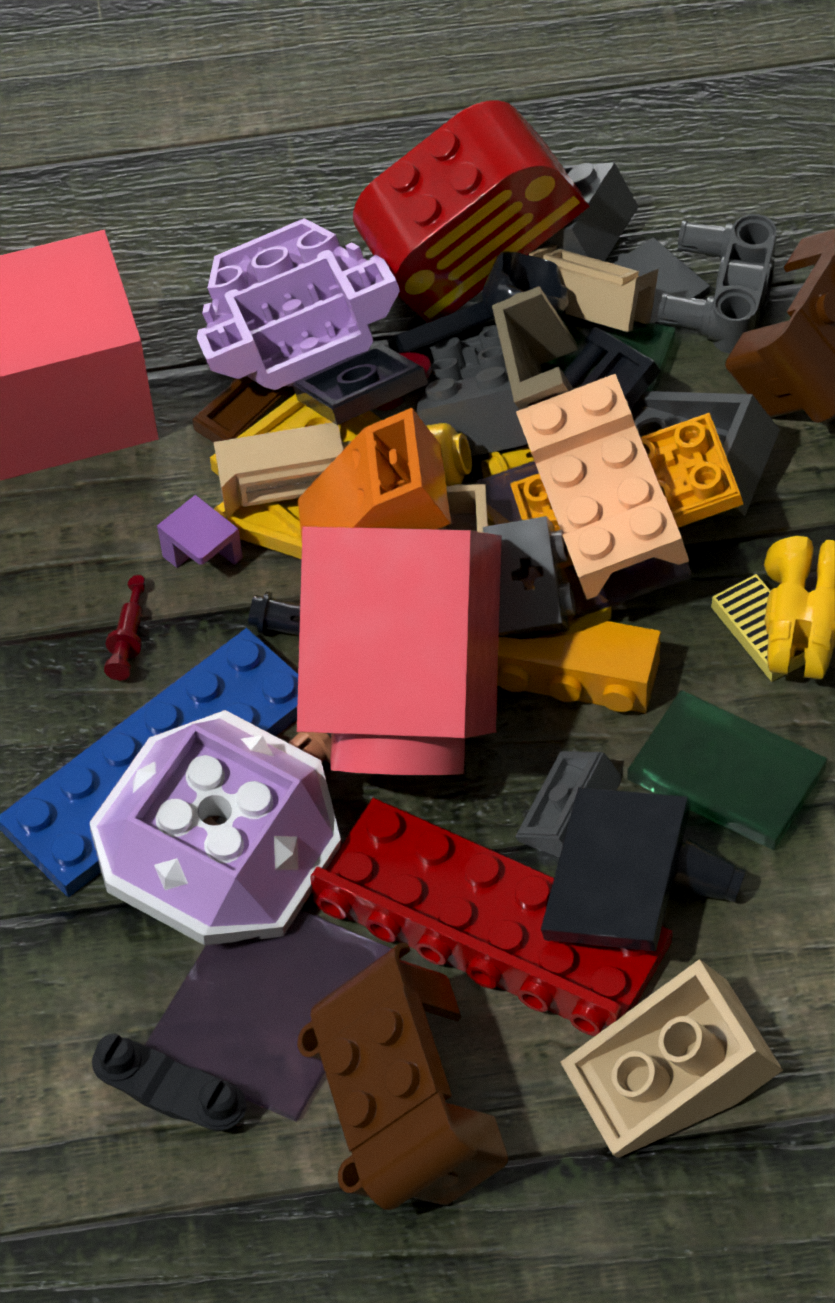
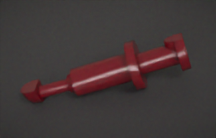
M134 575L129 579L127 585L132 591L130 601L122 606L117 629L110 632L106 639V648L113 655L106 661L104 673L113 680H126L130 676L131 665L128 663V658L137 656L141 651L142 641L137 633L143 612L139 605L140 596L145 588V580L142 575Z

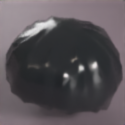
M500 252L483 287L482 299L487 311L494 320L492 305L540 286L561 320L569 306L567 288L561 284L557 264L520 252Z

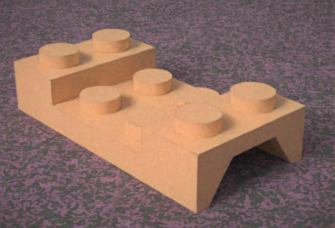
M616 374L516 411L560 530L564 531L563 538L587 600L596 597L611 573L652 557L677 565L689 561L682 537L660 488Z

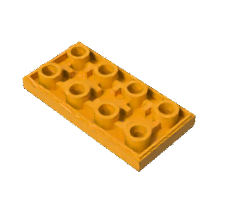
M710 413L640 437L678 528L744 505ZM539 473L510 483L522 520L547 516L555 526V531L560 530ZM569 551L568 562L560 563L561 569L574 565Z

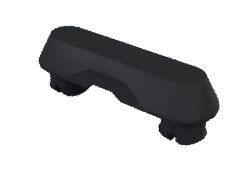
M116 1033L104 1036L97 1044L92 1058V1068L97 1078L125 1092L142 1105L171 1118L191 1121L214 1131L229 1130L238 1125L244 1118L247 1109L246 1098L235 1085L197 1068H189L161 1052L131 1039L120 1037Z

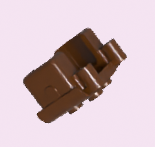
M835 229L801 239L784 266L785 271L790 272L814 265L813 270L787 310L788 315L791 317L790 320L744 332L726 359L725 366L727 371L746 394H753L770 418L804 410L816 423L826 424L835 422Z
M407 943L396 945L314 1004L310 1012L311 1021L301 1029L297 1040L298 1050L301 1055L322 1061L349 1151L352 1153L350 1157L343 1161L339 1168L338 1183L340 1188L347 1193L371 1198L374 1203L385 1210H393L410 1198L439 1205H448L505 1168L509 1159L495 1116L445 1102L452 1094L425 1012L457 1022L461 1019V1013L450 981L445 974L399 960L410 952V947Z

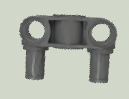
M760 214L742 216L734 224L727 223L726 227L698 224L683 220L678 236V252L685 251L720 258L721 263L715 296H708L707 300L663 293L658 311V325H669L701 331V335L712 340L716 348L728 354L731 353L744 332L759 329L762 314L765 312L768 304L774 269L776 226L774 222Z

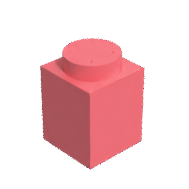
M105 230L0 255V481L159 440L141 339Z
M302 527L297 732L331 733L330 770L390 775L464 774L465 738L496 733L501 535L471 530Z

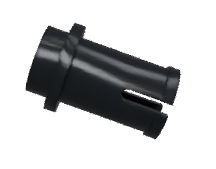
M267 591L264 596L254 595L250 606L248 625L257 627L258 633L264 634L266 629L299 636L300 622H296L294 617H300V603L272 598V592Z

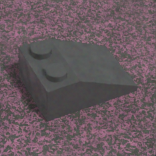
M645 391L630 409L640 437L710 413L744 504L715 515L745 517L780 431L753 394Z

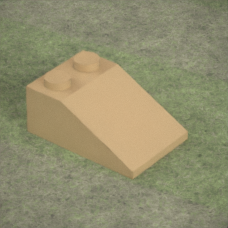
M700 959L560 1062L610 1151L617 1158L738 1104L783 1071L727 979Z

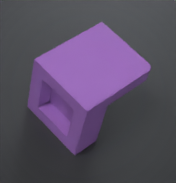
M196 495L157 525L162 555L176 568L189 558L198 564H205L217 553H220L232 564H236L243 558L239 529Z

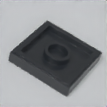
M379 343L370 347L368 351L341 360L295 381L292 385L298 401L338 426L428 384L422 366Z

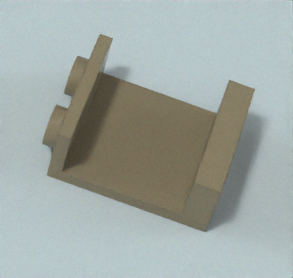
M540 286L515 294L509 299L492 305L514 403L518 409L527 408L574 390L560 367L542 373L541 364L578 349L576 341Z

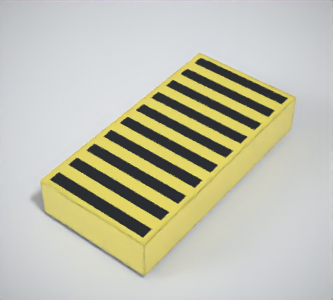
M755 574L714 595L711 608L769 680L773 682L784 675L771 673L767 662L768 633L766 632L764 618L766 616V605L770 590L759 576ZM795 650L794 657L790 661L789 673L805 665L804 651Z

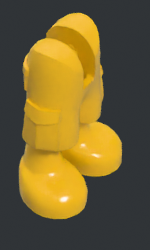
M804 536L788 537L773 543L767 551L764 562L767 575L773 581L779 583V586L773 588L769 593L766 616L764 618L766 632L768 633V668L771 673L788 675L790 661L794 657L795 650L804 651V660L806 661L804 678L821 680L827 672L835 646V541L826 540L822 543L818 556L816 588L808 592L805 589V582L811 569L814 553L813 543L810 538Z

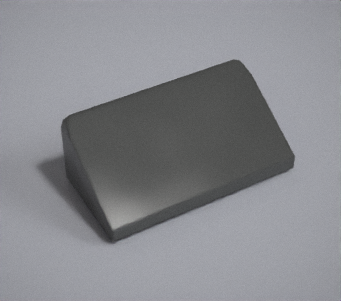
M560 751L515 836L520 843L560 858L578 787L617 790L621 782L620 773L604 752Z

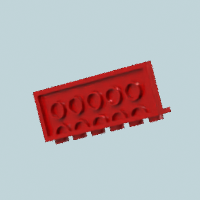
M372 798L328 868L325 870L316 867L310 876L313 901L327 915L336 919H344L346 917L366 926L375 937L383 941L394 942L396 940L400 943H407L409 947L416 949L425 960L436 965H444L446 963L466 972L477 984L490 989L498 987L516 995L527 1007L538 1012H546L548 1010L568 1019L579 1031L591 1036H596L637 1005L672 943L673 931L663 926L656 952L544 940L541 926L554 881L553 877L375 798Z

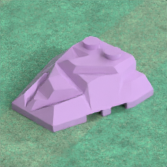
M304 218L214 256L208 284L212 304H204L202 314L207 327L198 330L197 340L209 368L213 372L236 379L248 376L263 387L272 390L284 386H293L292 384L297 380L348 357L369 350L373 343L369 324L387 316L400 292L397 281L383 258L374 255L369 261L364 259L359 246L352 242L345 246L346 249L339 246L336 234Z

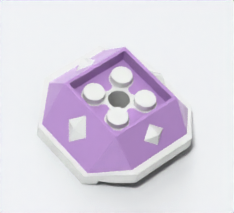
M226 710L149 737L90 821L91 836L107 893L203 945L231 943L258 936L260 939L283 937L312 893L311 874L316 867L326 870L341 845V838L321 760ZM210 816H221L227 820L225 823L215 826L203 822L204 819Z

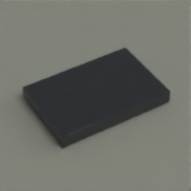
M578 787L541 926L544 940L656 952L690 812L688 797Z

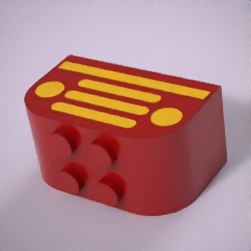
M490 100L474 104L456 114L376 177L358 197L353 211V222L373 256L377 255L385 260L400 289L398 296L426 323L454 313L481 292L500 252H520L528 255L588 209L590 205L547 143L521 113L510 103Z

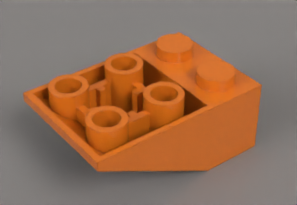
M413 408L365 427L298 498L301 540L302 527L437 530L451 524L441 445Z

